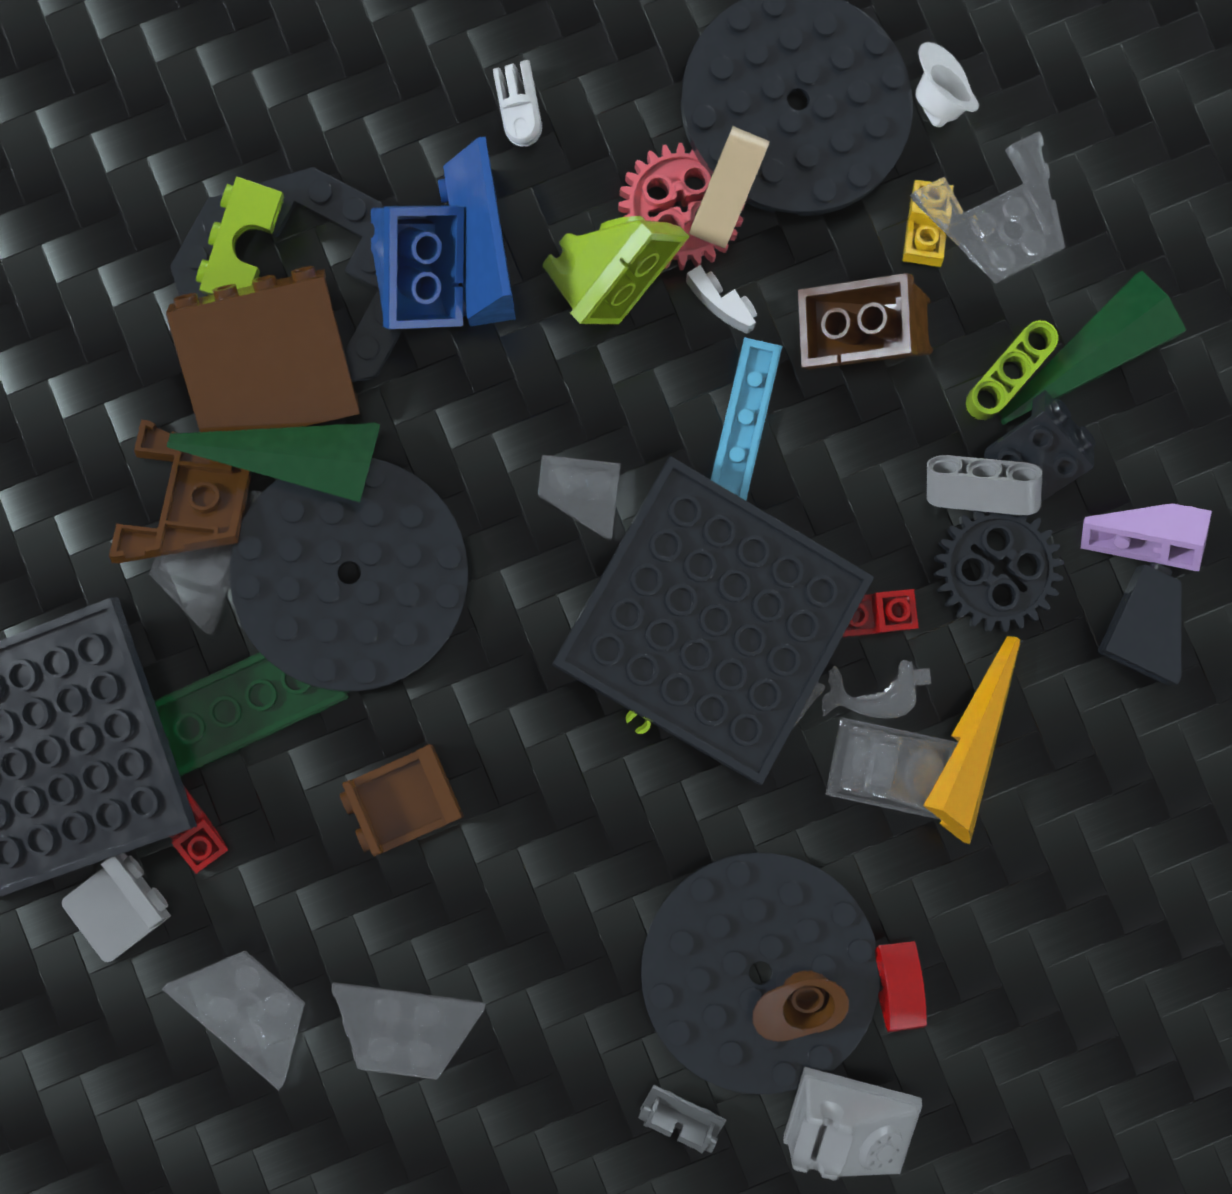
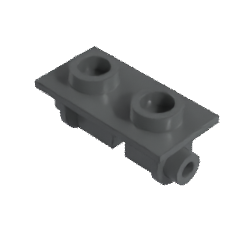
M653 1085L643 1102L638 1119L645 1121L644 1126L650 1127L668 1137L673 1133L674 1127L681 1129L677 1141L698 1150L700 1153H703L704 1150L712 1153L718 1140L716 1137L726 1122V1119L712 1113L710 1110L701 1108L676 1096L673 1092L661 1089Z

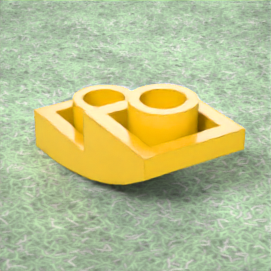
M922 180L914 181L903 261L941 267L944 259L947 225L951 213L953 185Z

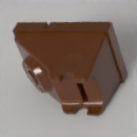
M905 273L798 290L802 368L809 370L861 362L905 358L906 356L930 355L933 352L928 335L927 304L930 302V298L914 283V276Z

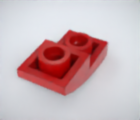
M914 589L864 595L842 637L919 628Z
M184 786L198 827L170 837L172 838L173 846L196 874L228 851V847Z
M915 941L879 945L875 949V958L883 989L879 992L878 998L887 1032L925 1027L927 1025L925 991Z

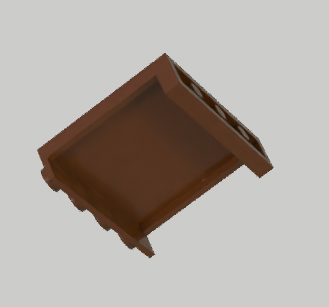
M314 266L302 267L291 271V277L276 280L275 275L262 276L252 280V286L237 289L236 284L223 285L213 289V295L198 298L197 293H188L175 297L173 299L174 303L169 304L166 315L200 432L309 426L359 414L360 404L356 389L354 390L326 283L325 269L315 271Z

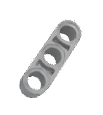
M951 455L936 456L927 462V501L934 506L1013 515H1030L1036 513L1041 508L1042 470L1035 464Z

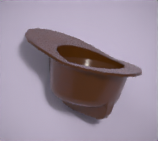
M800 971L786 979L783 986L767 992L757 1002L753 1010V1024L757 1033L765 1039L777 1042L823 1032L834 1028L844 1020L848 1012L849 999L845 990L836 982L828 980L822 974L815 971Z

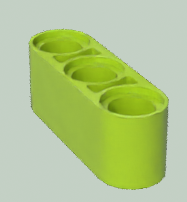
M1041 320L1029 324L973 387L966 398L967 410L973 417L979 420H987L994 417L1051 354L1058 343V333L1052 324ZM1037 333L1041 335L1046 343L1045 349L1036 350L1029 344V334ZM1006 362L1016 364L1021 372L1020 378L1010 379L1003 371V364ZM988 391L995 398V407L991 409L982 407L977 399L978 392Z

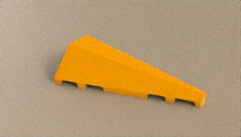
M1006 637L951 736L959 742L923 805L941 819L940 824L967 844H970L1020 647V639L1017 637Z

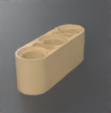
M735 126L732 127L690 228V235L723 249L726 248L770 141Z

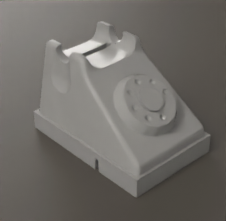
M804 1067L783 1143L789 1146L793 1168L805 1173L810 1169H815L822 1174V1177L836 1180L843 1176L900 1174L922 1108V1098Z

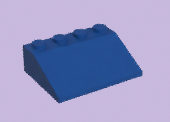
M480 137L475 139L443 166L445 179L438 180L441 202H449V206L458 205L464 207L463 316H467L470 327L516 319L486 138Z

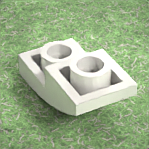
M701 265L687 273L686 283L711 312L727 324L746 334L754 330L756 324L754 317L757 316V313L746 296L740 298L734 289L721 298L719 293L723 289L718 279L711 271L706 274Z

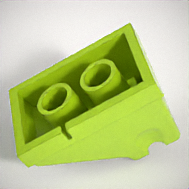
M642 216L621 217L602 223L598 231L579 236L571 233L565 234L559 242L562 248L561 256L555 258L550 254L544 261L543 268L573 309L571 314L580 324H620L690 236L680 226L668 222L646 221Z

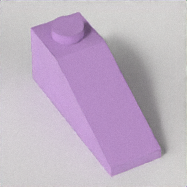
M1171 503L1085 517L1081 549L1199 572L1212 511Z

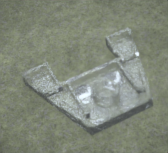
M1040 131L1011 144L1006 149L1011 162L1023 182L1022 185L966 212H963L945 177L915 190L910 195L912 200L995 283L1065 248L1056 201L1051 200L1048 185L1050 172L1048 163L1044 164L1041 147L1044 143Z

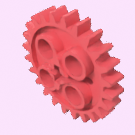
M679 143L676 153L671 154L667 145H663L662 154L659 158L651 150L648 151V165L637 160L634 168L638 175L627 172L625 181L631 187H621L620 196L626 200L619 202L618 211L626 213L627 215L624 217L642 216L646 221L668 222L680 226L690 236L672 258L678 261L680 270H684L686 261L690 259L694 266L698 267L701 265V256L703 255L710 262H714L716 258L715 248L726 253L728 244L723 249L689 234L711 180L710 173L701 165L693 150L690 154L685 153L683 144ZM690 177H696L703 182L704 187L699 190H693L687 187L684 181ZM659 187L666 191L667 196L662 200H655L648 195L647 191L650 188ZM681 201L684 207L688 206L687 212H682L680 207H675V202ZM649 212L659 213L655 217L648 216ZM739 215L735 227L742 225V216ZM735 229L729 240H736L738 232ZM672 259L665 267L666 269L670 266Z

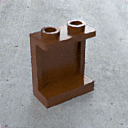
M432 744L342 783L345 791L340 793L341 801L348 815L355 813L361 827L355 830L359 843L364 852L371 850L373 856H377L464 817Z

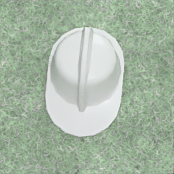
M926 42L922 44L918 53L924 73L917 86L915 96L933 126L942 127L947 122L957 119L965 111H977L979 103L972 93L967 77L958 61L946 49L935 43Z

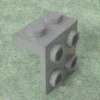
M125 853L107 859L101 864L103 868L62 900L64 910L104 962L115 960L171 917L166 909L168 904L165 898L156 888L153 887L151 889L142 877L144 871L139 863L131 855L127 857Z

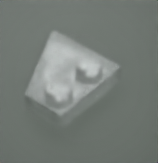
M542 455L538 496L603 538L612 540L620 463Z

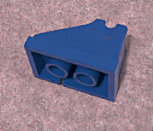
M458 205L384 206V208L374 207L371 209V223L375 228V234L371 238V251L374 257L382 306L383 327L387 329L463 326V287L459 286V283H463L464 207Z

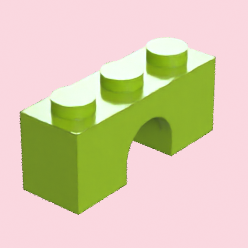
M237 176L234 185H226L220 205L226 208L221 223L215 221L208 240V244L213 245L209 261L202 259L196 276V282L201 283L199 290L202 293L213 295V289L228 284H236L237 289L252 286V280L258 278L260 270L258 267L246 264L237 258L235 251L236 242L248 230L256 229L273 234L284 200V195L281 191Z

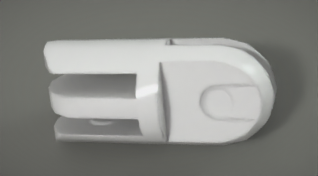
M524 60L520 62V68L526 94L523 92L522 82L515 64L505 66L510 97H508L506 82L499 67L493 69L504 131L509 140L518 146H530L536 143L542 133V122L530 60Z

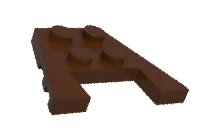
M141 419L134 448L136 457L171 461L173 465L158 528L116 524L109 553L111 562L118 564L237 543L252 471L167 448L171 433L157 428L155 423Z

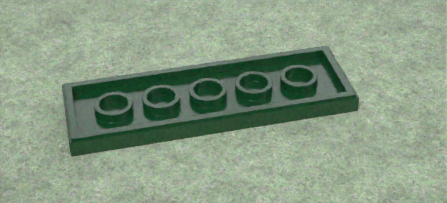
M259 652L165 695L154 702L179 775L183 776L349 699L350 696L348 692L324 690L299 682L272 665Z

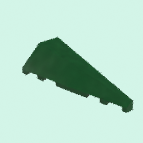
M1143 271L1137 273L998 413L1003 426L1031 412L1033 398L1046 390L1055 400L1183 334L1186 328L1169 296Z
M373 422L364 424L171 433L166 447L360 502L381 424Z

